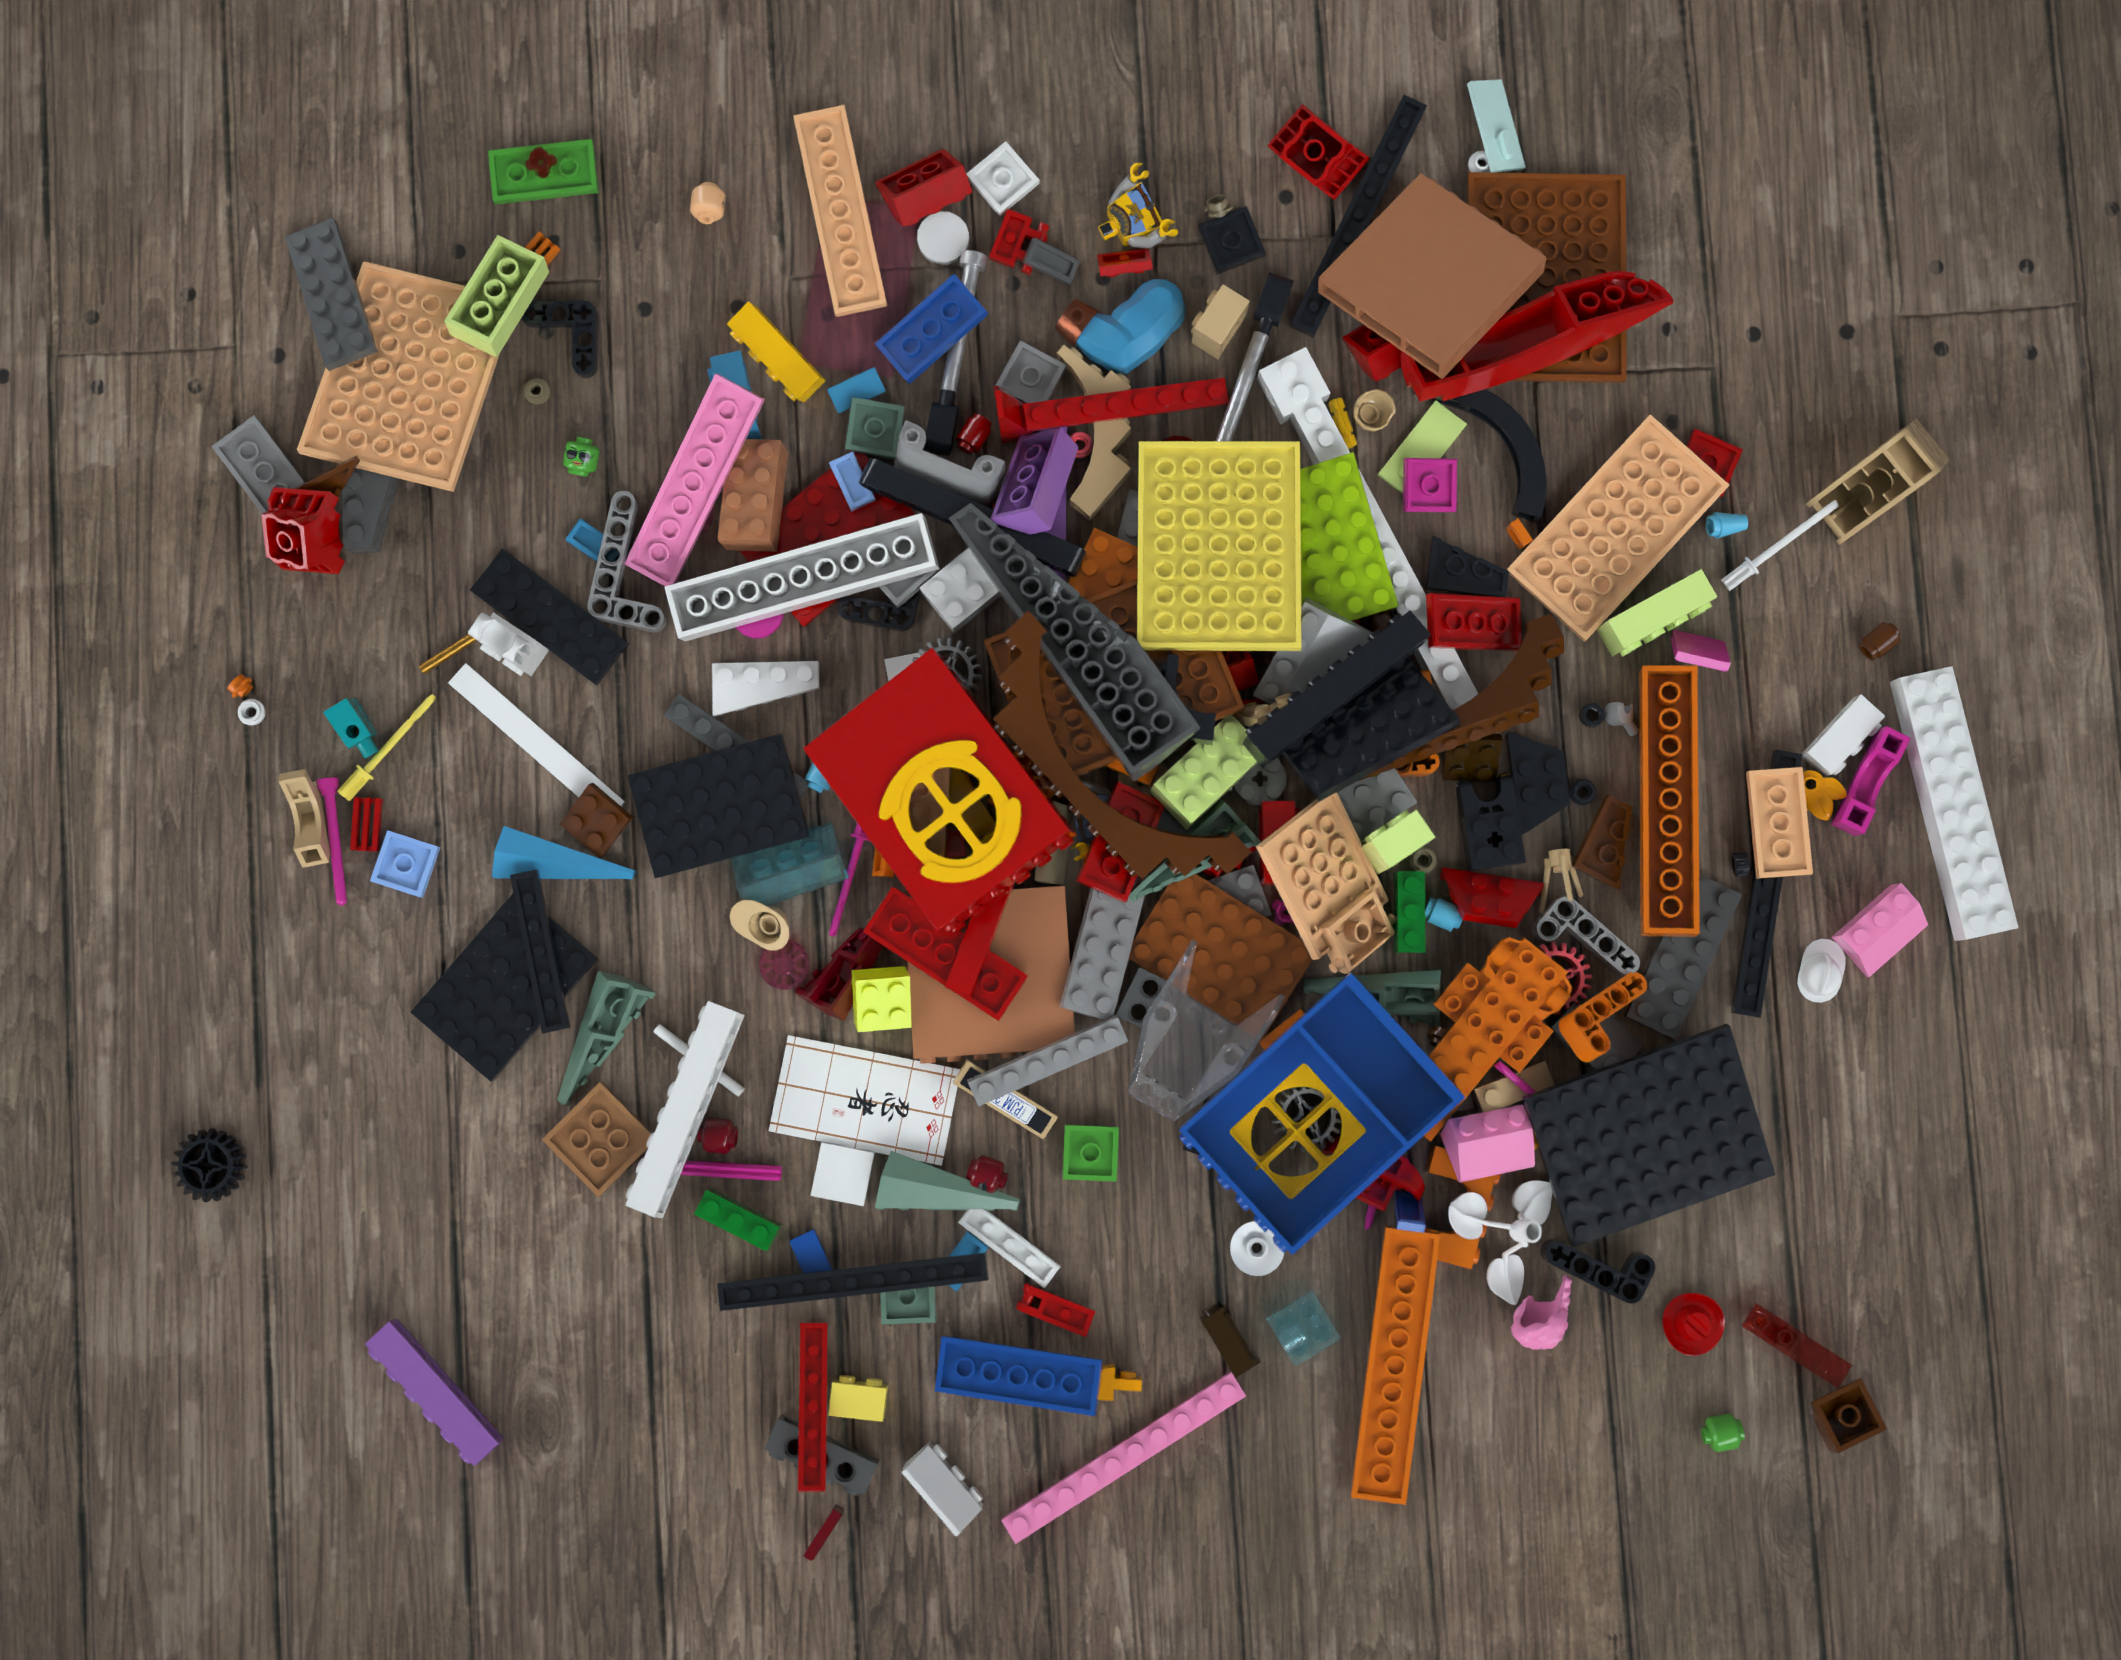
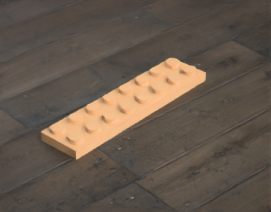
M845 105L793 115L835 316L839 317L886 307L887 302Z

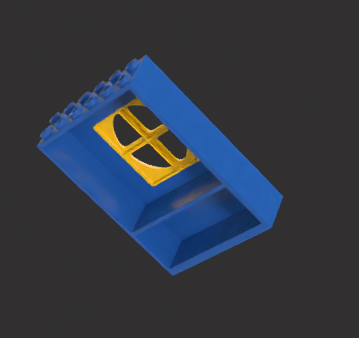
M1348 973L1179 1128L1181 1132L1179 1138L1189 1149L1193 1146L1200 1153L1198 1155L1200 1162L1208 1170L1212 1167L1218 1173L1216 1179L1227 1191L1230 1188L1237 1194L1235 1200L1245 1211L1251 1209L1254 1212L1256 1224L1264 1232L1269 1229L1273 1233L1272 1239L1275 1245L1283 1253L1288 1250L1293 1255L1456 1107L1465 1096L1352 973ZM1309 1087L1319 1090L1324 1095L1323 1101L1300 1122H1294L1275 1101L1277 1093L1289 1088ZM1262 1107H1267L1287 1128V1133L1264 1155L1259 1156L1252 1147L1251 1131L1258 1111ZM1334 1107L1338 1110L1341 1117V1137L1334 1153L1331 1156H1325L1307 1137L1305 1132L1329 1108ZM1293 1141L1300 1142L1318 1162L1316 1170L1300 1176L1279 1175L1269 1168V1163Z

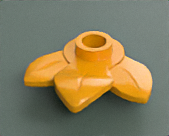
M1814 770L1804 771V786L1809 779L1816 781V786L1812 789L1805 786L1807 811L1809 810L1815 817L1827 821L1833 812L1832 800L1847 797L1846 790L1835 778H1823L1819 772Z

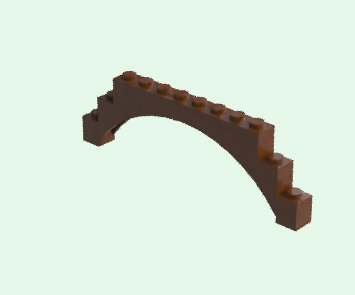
M1027 610L1004 632L1007 636L1004 642L1014 653L1018 649L1022 653L998 675L1002 679L998 684L1008 695L1014 692L1016 696L993 717L996 722L993 727L1003 738L1008 735L1015 742L1012 748L1022 758L1027 755L1034 762L1030 767L1040 778L1044 775L1048 777L1052 782L1049 785L1051 790L1059 798L1064 795L1071 802L1067 807L1078 818L1083 815L1089 823L1086 827L1096 838L1100 834L1108 842L1104 845L1114 857L1120 855L1126 861L1122 866L1132 877L1138 874L1143 879L1166 857L1169 860L1165 864L1175 875L1181 872L1185 877L1208 855L1211 858L1207 861L1218 873L1222 869L1226 874L1231 872L1251 853L1231 830L1225 835L1200 836L1179 834L1148 826L1120 813L1105 803L1075 774L1054 740L1042 704L1039 684V654L1041 638L1047 630Z
M1552 614L1526 622L1527 633L1523 643L1501 675L1470 701L1453 710L1460 719L1459 726L1360 780L1375 777L1394 768H1401L1419 759H1426L1436 753L1452 750L1459 745L1470 741H1477L1490 734L1503 732L1510 727L1528 723L1533 719L1539 718V701L1533 691H1539L1552 685L1551 667L1546 659L1555 658L1564 653V636Z

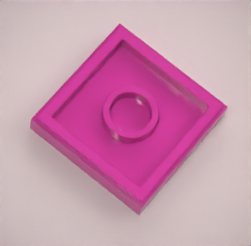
M1404 458L1403 512H1456L1457 459Z
M1677 630L1672 631L1670 639L1676 661L1725 672L1729 670L1731 662L1725 641Z

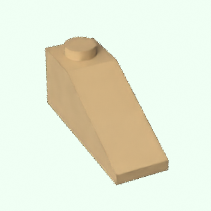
M1545 1060L1525 1067L1520 1073L1514 1072L1536 1092L1555 1085ZM1505 1075L1477 1085L1471 1091L1478 1113L1507 1107L1523 1100L1522 1097L1527 1095Z

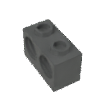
M1139 967L1116 1013L1118 1018L1143 1030L1147 1026L1152 1028L1159 1014L1154 1010L1158 1002L1164 1003L1169 994L1170 988L1166 987L1169 981ZM1152 980L1157 984L1158 990L1155 995L1148 996L1143 992L1142 986L1145 981ZM1135 1004L1144 1006L1146 1010V1015L1141 1020H1136L1131 1016L1130 1011Z

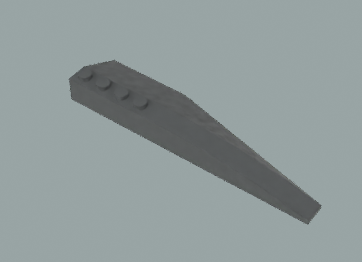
M970 503L949 517L950 522L1017 619L1028 610L1047 630L1041 638V653L1133 781H1136L1155 768L1200 729L1198 723L1135 638L1123 631L1112 619L1110 620L1094 604L1083 598L1077 590L1048 566L1042 564L1031 552L1025 550L1013 537L1001 530L996 523Z

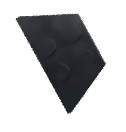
M1510 732L1506 734L1521 833L1523 835L1570 805V795L1564 751Z

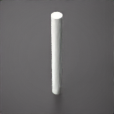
M659 1024L655 1028L654 1033L682 1055L686 1056L689 1046ZM722 1071L718 1082L739 1097L745 1088Z

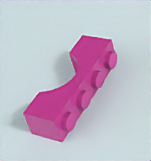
M1888 726L1880 728L1873 735L1846 791L1847 797L1842 799L1830 825L1852 836L1865 834L1876 811L1875 802L1879 790L1888 774L1899 763L1911 739L1910 737Z

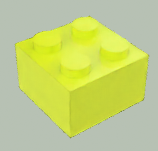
M905 966L852 970L853 1018L857 1032L912 1028L910 976Z

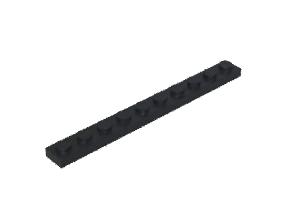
M1403 95L1291 322V328L1314 338L1331 304L1330 300L1318 293V278L1369 226L1427 108L1426 104Z
M1777 749L1773 750L1770 769L1801 767L1802 754ZM1755 867L1731 1013L1761 1018L1783 877L1756 879Z
M986 1252L723 1282L718 1283L717 1288L720 1311L988 1281L989 1275Z

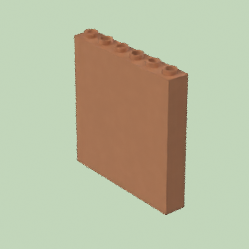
M1420 173L1318 278V293L1443 379L1544 273L1546 256L1539 249L1532 248L1523 242L1518 235L1511 234L1502 228L1497 221L1490 220L1481 214L1476 207L1469 206L1460 200L1455 193L1448 192L1439 186L1434 179Z
M1065 886L1012 889L989 950L1027 974L1028 978L999 1021L952 990L945 988L944 985L907 961L910 976L913 1059H920V1064L936 1063V1057H947V1062L963 1061V1056L974 1055V1060L990 1059V1054L1000 1053L1001 1058L1017 1057V1052L1027 1051V1053H1030L1075 1033L1073 1011L1059 1007L1070 968ZM971 917L964 921L966 925L960 930L964 934Z

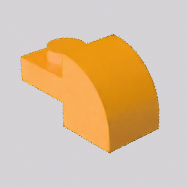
M1115 1364L1102 1366L1098 1400L1113 1401L1114 1390L1141 1391L1142 1378L1136 1376V1372L1120 1371V1375H1115Z

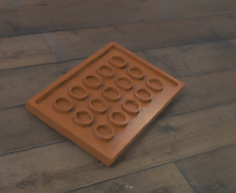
M1194 874L1179 882L1175 881L1167 886L1133 940L1129 955L1130 960L1169 981L1168 983L1261 1041L1312 961L1302 939L1198 874Z

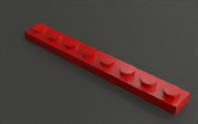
M1224 377L1024 403L1021 405L1024 430L1025 432L1226 406L1229 404Z

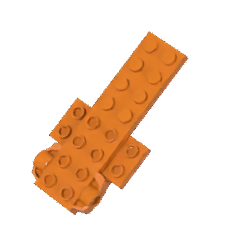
M1511 937L1501 939L1488 954L1485 965L1480 971L1467 962L1433 1004L1455 1021V1023L1428 1057L1459 1089L1465 1098L1424 1135L1430 1142L1499 1057L1520 1073L1554 1032L1542 1021L1548 1015L1559 1011L1569 999L1572 986L1565 976L1568 972L1524 937L1521 940Z

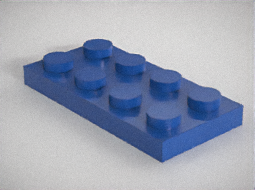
M953 274L878 340L875 345L910 384L988 315V312L958 277Z

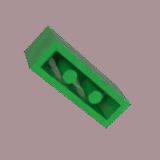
M1398 871L1394 873V916L1396 917L1394 924V953H1425V871Z
M712 1188L705 1191L694 1215L766 1252L771 1249L783 1225Z

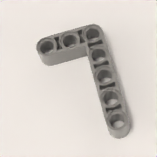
M619 491L613 495L587 608L591 615L599 621L657 633L662 631L667 624V618L659 607L618 598L626 566L624 563L628 557L639 509L637 500L630 492ZM622 500H631L632 504L628 510H619V503ZM617 525H624L626 527L625 533L621 536L613 535V529ZM612 550H618L620 553L618 560L615 562L607 561V555ZM605 576H612L614 578L612 586L603 588L601 580ZM601 601L607 602V610L602 614H597L595 612L596 604ZM626 607H631L634 610L633 616L628 620L622 619V610ZM652 613L660 615V620L656 625L647 624V617Z

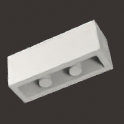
M1862 694L1852 698L1803 751L1802 758L1823 777L1831 774L1837 775L1846 766L1844 762L1850 754L1852 756L1856 755L1864 746L1862 741L1868 735L1872 737L1882 727L1880 722L1885 715Z

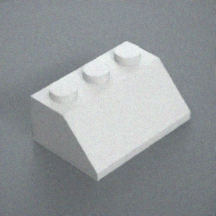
M929 1442L905 1463L902 1474L952 1533L957 1536L982 1510L983 1503L981 1500L983 1497L974 1486L968 1487L963 1481L965 1475L956 1465L951 1467L945 1460L948 1457L945 1451L938 1444L934 1446Z

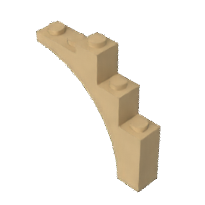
M1063 345L1057 352V360L1067 365L1066 369L1073 375L1085 396L1131 390L1130 381L1121 373L1115 374L1111 370L1104 378L1103 372L1096 365L1091 364L1089 366L1083 361L1082 354L1075 348L1071 347L1069 349ZM1128 419L1093 423L1094 446L1090 464L1081 484L1070 498V506L1089 522L1130 475L1129 461L1119 453L1117 455L1114 454L1131 434Z

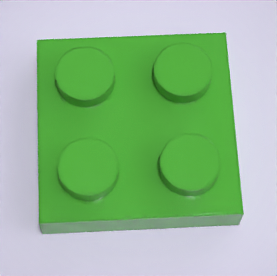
M1065 1125L1063 1179L1117 1182L1119 1127Z

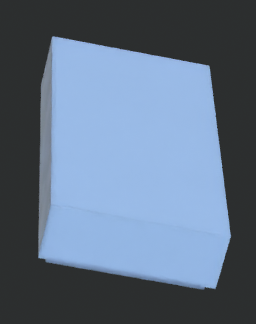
M853 451L829 462L851 511L876 501L872 491L858 483L863 472Z

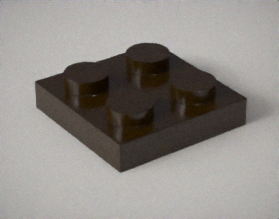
M1493 733L1477 741H1470L1459 745L1452 750H1445L1442 780L1457 781L1458 779L1466 778L1470 781H1496L1503 742L1502 734Z

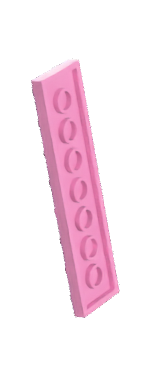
M720 374L714 375L624 563L625 565L664 586L677 582L765 401L764 398Z

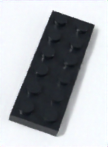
M504 549L500 550L470 589L471 592L596 686L629 645L628 642Z

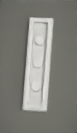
M969 1209L958 1222L1043 1288L1047 1286L1061 1267L990 1211L985 1209Z

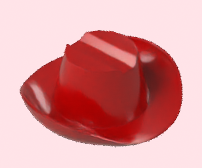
M1685 1293L1678 1295L1668 1303L1663 1312L1662 1325L1667 1340L1677 1351L1688 1356H1699L1713 1349L1721 1339L1725 1327V1316L1719 1304L1712 1298L1699 1293Z

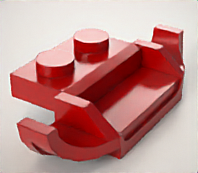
M1341 1136L1334 1137L1335 1141L1333 1143L1327 1141L1326 1148L1322 1150V1153L1324 1155H1332L1337 1148ZM1401 1156L1364 1189L1356 1199L1384 1212L1395 1189L1400 1191L1403 1188L1413 1194L1416 1200L1420 1201L1425 1191V1184L1420 1173L1409 1162V1159Z

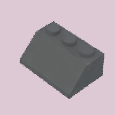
M1582 989V992L1587 995V999L1584 1000L1578 996L1577 1000L1580 1005L1592 998L1584 989ZM1571 1002L1568 1009H1562L1560 1015H1557L1547 1025L1554 1031L1552 1034L1573 1053L1574 1051L1559 1030V1021L1562 1017L1579 1007L1575 1002ZM1611 1015L1599 1023L1609 1037L1610 1049L1591 1062H1582L1590 1070L1595 1071L1636 1056L1642 1043Z

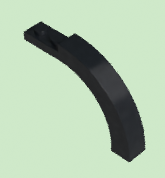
M1486 389L1442 401L1440 396L1430 399L1476 416L1488 424L1500 436L1511 454L1516 470L1517 493L1512 515L1537 523L1542 517L1546 499L1545 463L1534 434L1520 414L1499 396Z

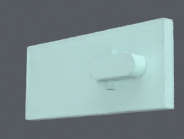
M1502 79L1470 81L1467 83L1491 173L1522 171L1526 167Z

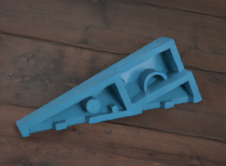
M503 826L494 851L492 877L496 879L510 878V875L537 869L539 870L540 879H633L636 871Z

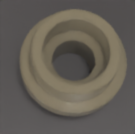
M540 378L531 379L524 387L525 398L534 405L544 404L551 395L550 386ZM536 387L541 388V392L538 395L532 393Z
M1420 847L1409 858L1410 866L1414 871H1425V873L1432 871L1437 861L1435 853L1428 847ZM1423 855L1427 858L1426 865L1418 863L1419 856Z

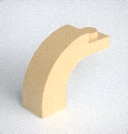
M306 769L279 774L278 782L288 800L294 819L295 839L293 849L302 868L329 863L330 845L326 811L316 781H311Z

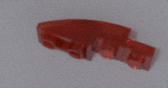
M1757 1303L1754 1304L1741 1325L1783 1355L1836 1388L1840 1387L1853 1366Z

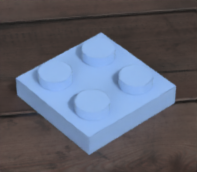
M387 830L370 881L423 898L441 847Z

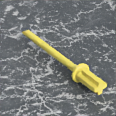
M433 694L421 703L410 719L403 723L364 768L358 764L356 765V771L338 789V792L350 801L369 779H374L369 773L405 735L413 723L432 705L436 698Z

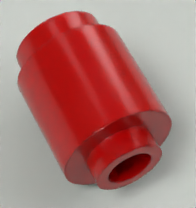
M977 413L973 417H969L956 437V441L959 443L957 447L969 455L972 452L978 453L991 433L992 423Z

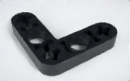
M585 300L531 301L521 318L523 322L531 328L572 327V367L577 375L582 378L594 376L598 369V313L593 304ZM544 308H547V321H545L543 315L534 316V320L527 316V314H531L532 309H535L538 314H545ZM557 308H563L566 311L564 319L554 320L552 318L553 311ZM570 308H573L575 313H583L584 308H587L591 314L587 315L584 320L581 315H573L574 320H571L572 313ZM583 333L592 335V341L587 346H581L578 343V338ZM581 352L586 353V359L591 364V366H587L586 371H583L579 364L584 362V356Z
M920 590L912 599L907 600L899 608L891 603L847 596L839 602L838 611L840 616L848 622L896 631H907L913 626ZM850 602H853L855 608L863 610L862 604H866L864 610L865 618H860L861 612L853 611L851 615H847L846 610L843 609L844 606H849ZM880 607L883 609L884 615L881 620L874 621L869 618V612L872 608ZM888 609H893L891 614L894 616H900L901 612H905L906 617L910 618L909 622L904 621L903 625H899L897 619L890 618L891 623H886Z

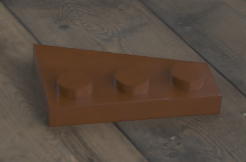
M1605 795L1571 867L1615 890H1620L1622 882L1620 881V875L1625 861L1623 854L1625 840L1628 839L1632 806L1611 795Z

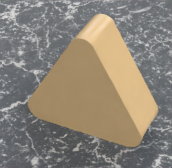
M1916 418L1813 497L1806 505L1808 507L1813 506L1818 512L1832 501L1836 500L1839 506L1825 516L1823 520L1838 537L1836 542L1840 545L1938 474L1950 459Z

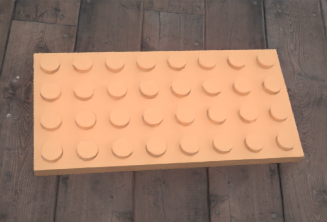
M1650 414L1507 569L1509 575L1585 642L1727 489L1729 484Z

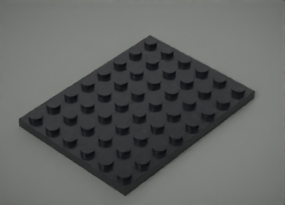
M1728 1024L1715 1027L1522 1097L1569 1244L1573 1248L1775 1175L1733 1033Z

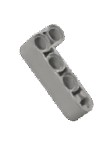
M1567 897L1555 899L1532 925L1533 936L1541 942L1555 940L1565 929L1618 975L1635 973L1640 967L1638 955L1574 899L1571 901ZM1561 902L1569 906V914L1566 917L1558 912V906ZM1581 920L1587 921L1590 926V930L1586 935L1579 931L1578 925ZM1543 922L1549 923L1552 927V933L1548 937L1544 936L1540 931ZM1602 938H1606L1610 943V949L1607 952H1603L1599 948V941ZM1619 958H1628L1627 964L1629 967L1622 968L1623 962Z

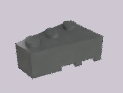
M358 468L355 469L342 490L343 545L346 550L352 554L378 553L380 551L388 524L387 518L391 505L395 501L394 495L398 481H401V479Z

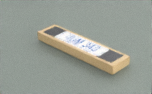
M967 1059L953 1080V1084L974 1096L967 1080L986 1071ZM1018 1090L986 1103L1043 1140L1058 1118L1055 1113Z

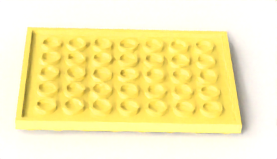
M1139 441L1137 641L1144 650L1301 651L1300 441Z

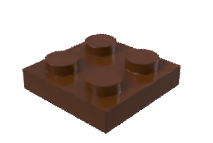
M590 783L563 818L560 825L598 858L605 856L633 816L596 784Z

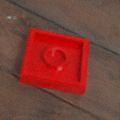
M1696 428L1693 429L1686 444V447L1729 484L1743 449ZM1725 491L1718 498L1721 499Z

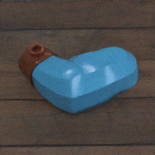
M1152 279L1138 287L1130 299L1120 304L1111 315H1102L1096 308L1076 298L1063 312L1056 324L1055 330L1074 348L1077 347L1090 361L1108 371L1112 370L1114 373L1126 375L1153 356L1170 335L1180 327L1185 320L1186 306L1181 291L1174 283L1162 279Z

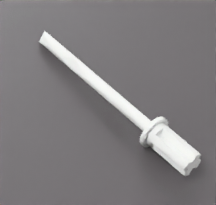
M1834 500L1754 560L1751 561L1748 557H1745L1743 564L1721 579L1722 583L1730 591L1753 574L1758 575L1759 571L1756 567L1839 506L1838 502Z

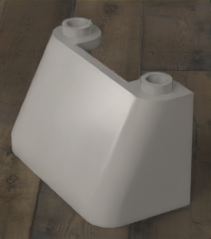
M905 420L899 436L894 467L992 509V504L995 503L1006 477L1005 461L994 456L984 455L976 460L972 470L924 451L923 448L926 443L925 431L919 425Z

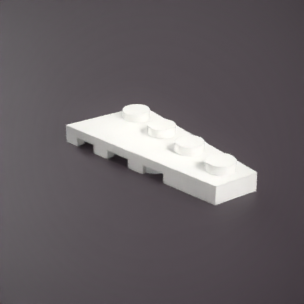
M819 661L712 663L713 717L820 689Z

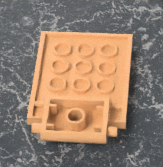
M1337 792L1320 802L1317 799L1257 845L1256 848L1312 960L1320 959L1327 953L1331 960L1329 964L1330 970L1334 973L1340 971L1341 973L1348 974L1395 934L1392 925L1395 924L1396 917L1393 914L1386 915L1382 907L1389 899L1369 858L1362 848L1363 845Z

